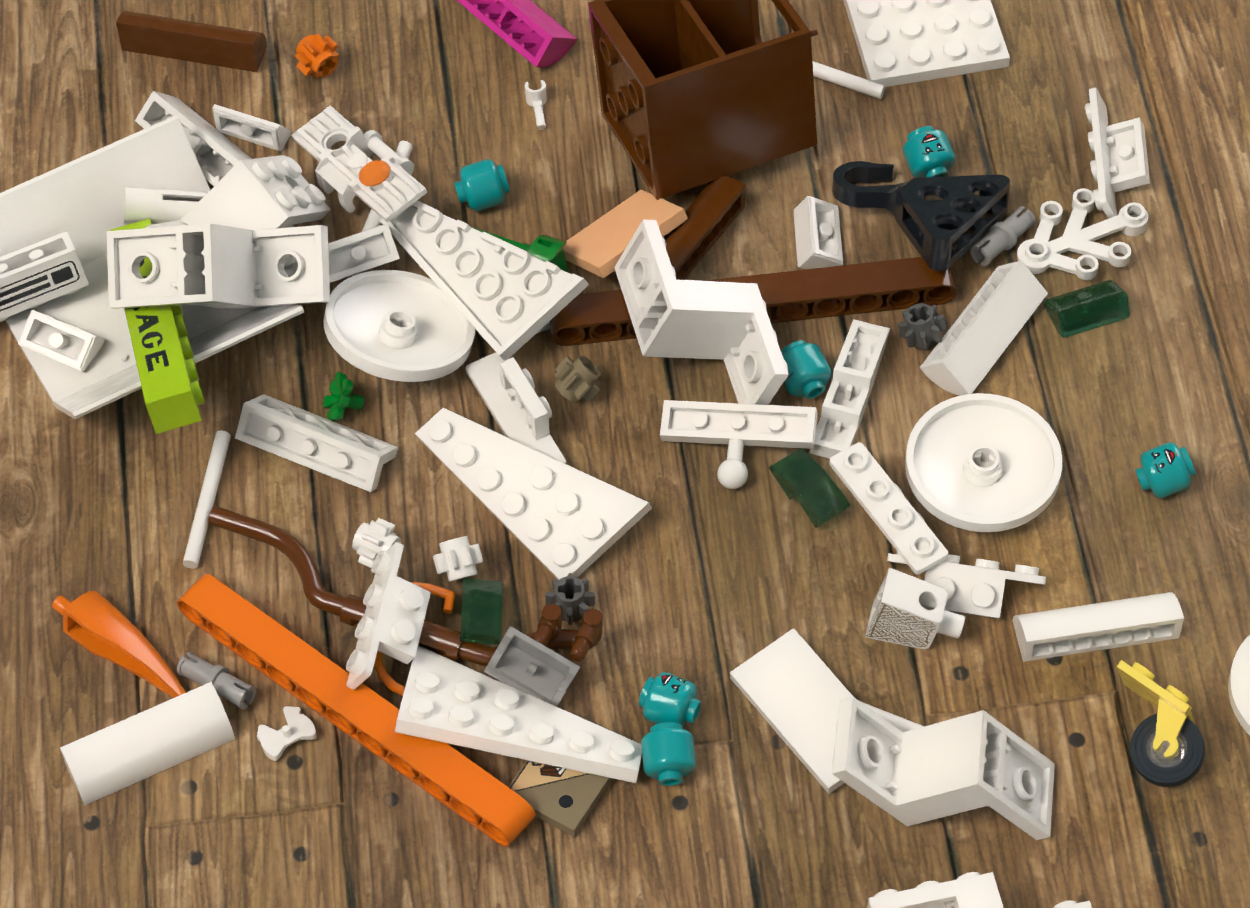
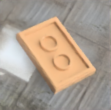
M639 190L568 239L564 246L565 260L599 277L605 278L615 271V265L643 219L656 220L661 236L664 237L688 219L685 210L664 199L656 200L653 194Z

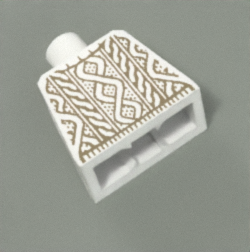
M889 568L873 601L865 637L920 649H929L937 633L958 639L962 632L965 616L944 610L948 595L944 588Z

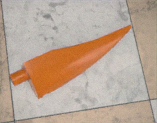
M89 591L82 594L72 602L63 595L58 596L53 601L52 608L63 616V632L90 653L125 668L172 698L186 693L158 651L115 606L97 591Z

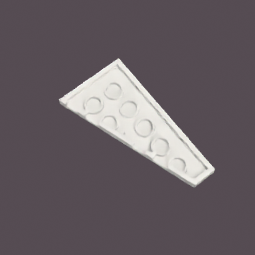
M420 201L414 202L389 222L382 218L380 219L382 224L388 223L390 232L504 361L515 354L589 285L584 278L574 273L565 272L555 264L548 261L544 262L510 243L484 231L482 233L471 228L465 222L456 221L443 215L439 210Z
M421 646L417 647L416 656L411 663L399 709L395 732L636 783L642 754V745L521 692Z

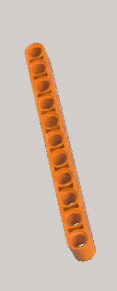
M203 574L177 600L178 608L192 623L501 846L509 847L535 818L536 813L523 797L449 744L395 732L399 709L363 683L354 690L347 687L346 684L349 676L347 671L212 575Z

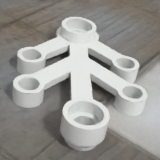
M1085 188L1078 189L1073 194V210L1063 236L1049 241L1053 226L1061 221L1062 206L1055 201L1043 203L1040 208V224L1035 237L1020 244L1017 251V260H1022L1032 274L1043 273L1051 267L1076 274L1082 280H1091L1097 275L1099 265L1097 259L1108 261L1114 267H1124L1129 263L1131 248L1124 242H1115L1111 246H1107L1093 241L1118 231L1127 236L1141 235L1147 227L1148 213L1141 204L1135 202L1128 203L1121 208L1119 215L1082 229L1087 213L1093 210L1095 201L1091 190ZM1084 199V200H1087L1088 202H1087V203H1081V202H1079L1078 200ZM1046 212H1054L1056 215H1048ZM1072 251L1083 255L1076 260L1060 254ZM1114 253H1122L1125 256L1119 257ZM1088 265L1092 269H1084L1081 266Z

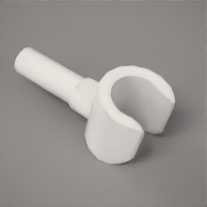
M540 80L541 88L532 90L529 88L528 82H526V103L533 107L537 129L543 130L546 128L543 105L547 102L546 83Z

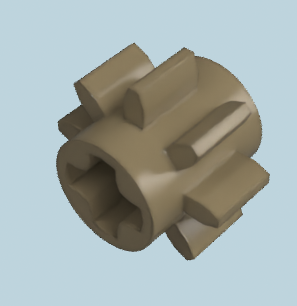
M567 356L557 366L555 377L558 380L555 382V387L567 400L575 403L583 397L589 402L600 391L599 385L601 382L598 378L601 376V372L585 356H579L575 361Z

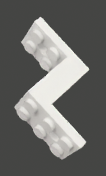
M280 155L240 160L181 220L151 224L146 228L207 223L247 230L289 228L293 224L321 220L331 209L324 202L326 198L321 190L315 185L309 184L301 175L302 169L298 163L288 156Z
M643 219L614 267L643 357L724 360L738 404L769 405L789 373L787 363L783 359L777 342V334L772 328L767 314L766 303L761 297L758 285L756 283L676 280V272L674 267L671 266L666 251V242L664 237L661 236L657 221Z
M207 223L106 231L109 308L123 309L187 304L237 309L330 302L327 226L315 225L247 230ZM294 256L298 262V269L293 276L289 277L285 273L284 264L287 258ZM148 257L152 262V272L147 278H143L140 274L139 266L141 261Z
M849 697L840 700L838 720L836 722L837 730L832 760V774L904 825L911 826L990 806L1035 840L1050 837L1055 763L984 710L901 732L856 698Z

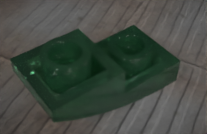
M802 448L769 467L788 499L797 498L815 528L851 506L825 470Z
M463 578L459 641L500 644L503 605L502 581Z

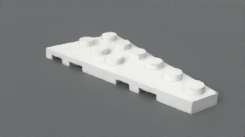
M442 408L415 433L418 439L558 580L568 576L569 573H572L574 577H579L652 509L650 503L445 408Z

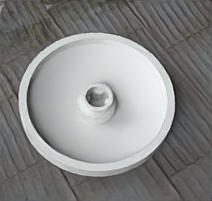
M398 270L368 271L344 280L330 294V302L326 304L323 320L328 341L343 359L371 375L402 382L429 381L454 372L467 360L475 337L473 325L432 279L419 274Z
M966 394L939 403L919 419L907 443L905 469L912 492L923 507L938 519L969 531L999 532L1019 527L1031 521L1050 504L1060 483L1062 452L1052 428L1030 407L1000 395Z

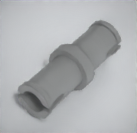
M1020 206L1005 221L994 224L990 228L989 234L978 244L971 247L970 253L976 263L981 261V266H987L1003 250H1010L1017 243V238L1035 225L1034 214L1029 209L1022 214L1025 211V207Z
M191 651L186 652L185 657L182 656L178 662L177 674L185 676L201 686L212 682L219 696L237 705L240 709L248 708L247 704L250 705L256 695V687L230 675L228 668L220 664L214 666Z

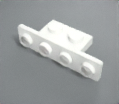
M1095 87L1089 89L1090 103L1085 104L1086 115L1093 131L1088 132L1089 145L1092 152L1095 153V160H1092L1090 165L1094 180L1098 183V189L1093 190V196L1098 211L1103 210L1109 219L1117 216L1115 192L1150 183L1145 129L1140 117L1108 126L1107 108Z
M496 352L466 365L467 375L506 437L566 464V459L550 435L549 418L552 417V411L549 403L544 396L538 397L535 393L534 381L526 368L521 370L514 357L504 361Z
M861 442L830 457L829 465L915 574L919 575L948 558L947 549L928 527L921 514L912 507L901 489L893 483Z
M395 542L386 552L380 551L372 565L371 571L375 575L373 583L367 589L363 599V604L366 605L365 614L355 630V637L358 638L356 649L351 653L346 665V670L349 671L346 686L353 690L372 674L377 651L405 664L410 663L416 656L431 592L397 576L404 545L399 542Z
M898 552L897 554L888 553V562L907 564ZM948 554L946 560L926 570L924 581L944 588L948 592L944 610L1000 618L1005 579L1042 585L1046 583L1045 576H1038L1039 568L1016 564L1014 572L999 570L1000 562L976 559L975 566L959 564L960 556Z

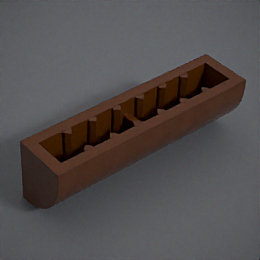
M123 11L116 22L123 51L258 73L267 48L266 37L260 32L131 11Z
M722 176L717 180L709 182L686 209L685 213L688 219L664 236L666 251L671 266L674 267L676 272V280H685L743 210L745 207L746 184L727 176Z

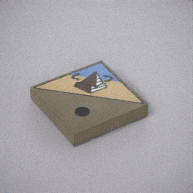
M526 760L508 787L532 806L536 813L535 817L575 837L613 778Z

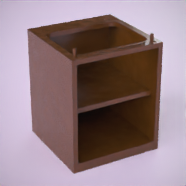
M594 0L588 2L602 116L656 200L717 180L722 176H728L818 145L811 37L818 35L817 30L810 31L788 0H772V2L794 32L766 42H762L760 35L758 0Z

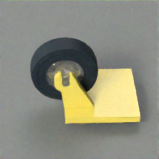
M1121 660L1117 665V669L1123 684L1158 708L1157 714L1143 720L1132 735L1130 756L1135 769L1146 781L1157 786L1175 787L1188 782L1199 772L1205 758V743L1200 730L1195 725L1191 712L1192 707L1187 704L1189 698L1171 685H1168L1166 689L1159 686L1153 681L1154 674L1139 663L1135 662L1131 667Z

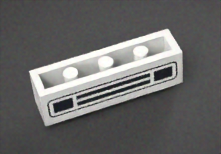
M67 231L0 257V322L24 310L38 308L45 302L62 295L73 294L80 288L89 285Z

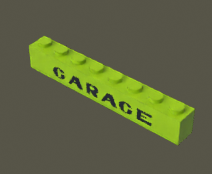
M150 218L107 231L142 229L152 223ZM148 257L144 258L139 266V271L143 278H147L152 272V262ZM181 305L124 308L145 405L155 433L159 434L202 421L198 405L204 404L205 401L199 384V376L193 360L194 356L188 339V331L182 315Z

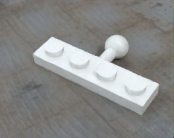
M664 400L660 438L662 441L727 444V460L719 466L717 476L719 482L725 488L738 489L748 479V469L742 462L744 445L814 449L818 413L816 407Z

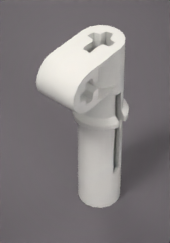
M125 187L124 224H131L150 218L152 224L181 220L208 192Z

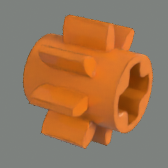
M318 33L316 35H308L297 45L295 57L299 62L296 66L306 77L311 74L316 79L326 77L338 65L340 55L335 51L338 45L328 35L324 38Z

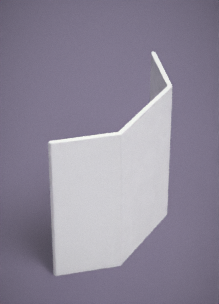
M177 115L0 193V257L67 231L89 283L88 286L80 288L73 294L62 295L45 302L38 308L24 310L9 316L5 320L17 342L20 340L31 310L44 313L105 339L103 346L84 372L19 345L55 407L74 419L80 418L142 389L124 308H109L106 231L128 225L124 224L125 187L210 191ZM297 304L237 309L181 305L182 315L188 331V339L194 356V363L304 313L303 307Z

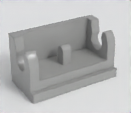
M510 626L484 672L508 686L557 707L580 666Z

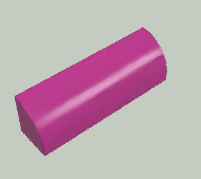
M457 0L535 67H547L554 64L572 48L577 40L576 37L531 0Z

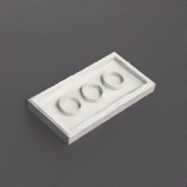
M793 628L731 671L730 679L826 792L830 794L844 784L842 780L832 774L839 702L842 699L853 697V695Z

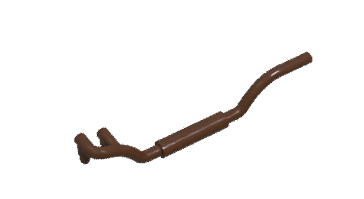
M218 506L212 508L208 518L209 524L277 548L289 558L297 569L305 596L313 606L340 616V622L357 627L366 610L363 598L352 594L345 598L326 591L323 588L314 560L295 537L268 523ZM548 604L542 610V617L538 623L537 631L526 635L549 649H571V659L580 662L585 658L588 650L598 645L601 640L603 615L597 609H589L583 614V622L579 630L561 629V608L556 604ZM424 620L418 646L452 661L460 662L461 659L482 666L488 665L498 646L487 647L468 640V634Z

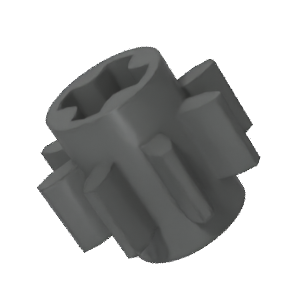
M918 303L908 308L907 311L902 312L904 322L898 323L900 337L906 338L909 348L914 346L918 349L927 350L935 346L937 342H942L940 331L946 330L947 327L944 315H938L936 305L930 307L927 304Z
M569 573L568 576L560 580L552 579L553 592L545 593L546 605H558L562 611V620L566 621L568 625H572L574 621L583 618V614L588 610L587 606L595 605V593L588 592L589 580L586 578L581 581L579 578L574 577L572 573Z

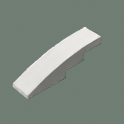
M853 319L834 367L833 379L822 405L821 417L816 428L814 449H810V454L830 459V457L853 445L874 385L890 328Z

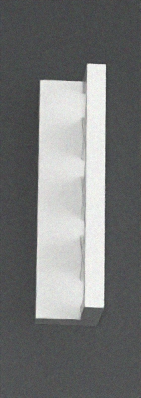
M388 223L328 243L329 282L331 283L400 259ZM294 256L287 258L284 264L285 273L291 277L298 269V262Z
M264 394L243 404L235 439L369 492L377 489L383 464L396 458L398 450L397 446Z

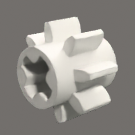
M378 518L376 522L372 520L370 524L364 522L360 525L352 543V548L360 555L359 563L372 568L373 562L380 551L386 552L395 542L401 543V538L397 537V534L393 532L394 524Z
M468 536L439 543L441 553L433 556L437 574L446 572L449 582L477 575L475 564L484 562L479 543L470 546Z

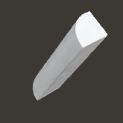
M153 91L135 119V122L145 129L177 115L205 179L213 186L240 160L252 159L177 97Z
M1022 260L998 266L944 335L942 342L937 344L923 362L920 369L932 382L950 393L959 396L972 394L1048 292Z
M1168 592L1015 615L1012 622L1023 662L1178 639L1184 616L1177 597L1174 593Z
M212 682L60 747L78 793L84 805H87L235 740L221 700Z

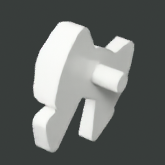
M285 706L283 708L288 725H284L278 731L264 724L258 726L257 739L261 742L262 749L269 759L277 761L286 747L299 740H313L317 738L313 722L306 715L301 714L302 712L299 707Z

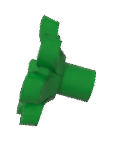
M339 371L329 387L332 395H326L323 399V408H329L327 419L331 421L341 420L344 416V410L347 408L361 410L364 403L362 395L351 393L353 381L347 379L346 374Z

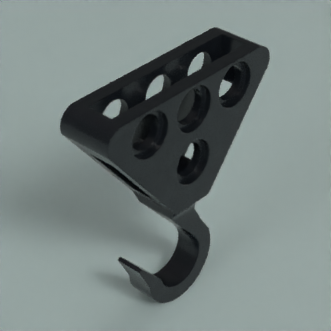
M854 161L839 166L833 173L832 193L839 202L851 207L886 208L891 211L897 224L930 269L935 271L949 269L994 224L1007 214L1010 179L1000 174L917 177L896 185L856 186L852 183L893 181L894 165ZM979 191V196L974 194V192ZM931 195H933V196L941 197L943 200H925V199H926V196H931ZM985 213H989L992 215L987 218H980ZM968 229L974 231V232L971 233V234H967V235H964V234H963V233H964L965 231H967Z

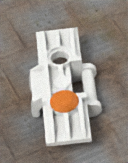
M331 106L324 109L291 135L294 141L319 162L315 170L319 186L327 194L332 193L335 189L338 193L340 205L348 213L354 212L355 206L352 201L355 196H358L382 219L389 222L427 193L426 188L411 176L414 171V163L406 157H400L382 141V136L377 131L369 130L363 134L358 126H353ZM346 141L345 145L341 148L331 150V146L336 142ZM375 153L381 160L372 161L369 157Z

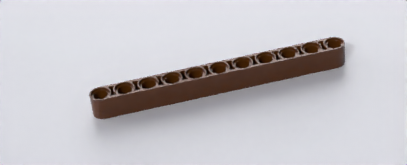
M922 257L705 280L756 283L761 297L766 303L767 314L771 324L908 309L918 303L929 306L942 305L952 301L957 294L951 267L945 271L932 270ZM622 290L579 294L549 321L551 338L554 343L561 346L637 339Z

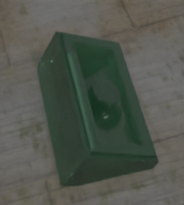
M1112 280L1043 301L1050 319L1062 338L1127 319L1130 315L1127 293Z

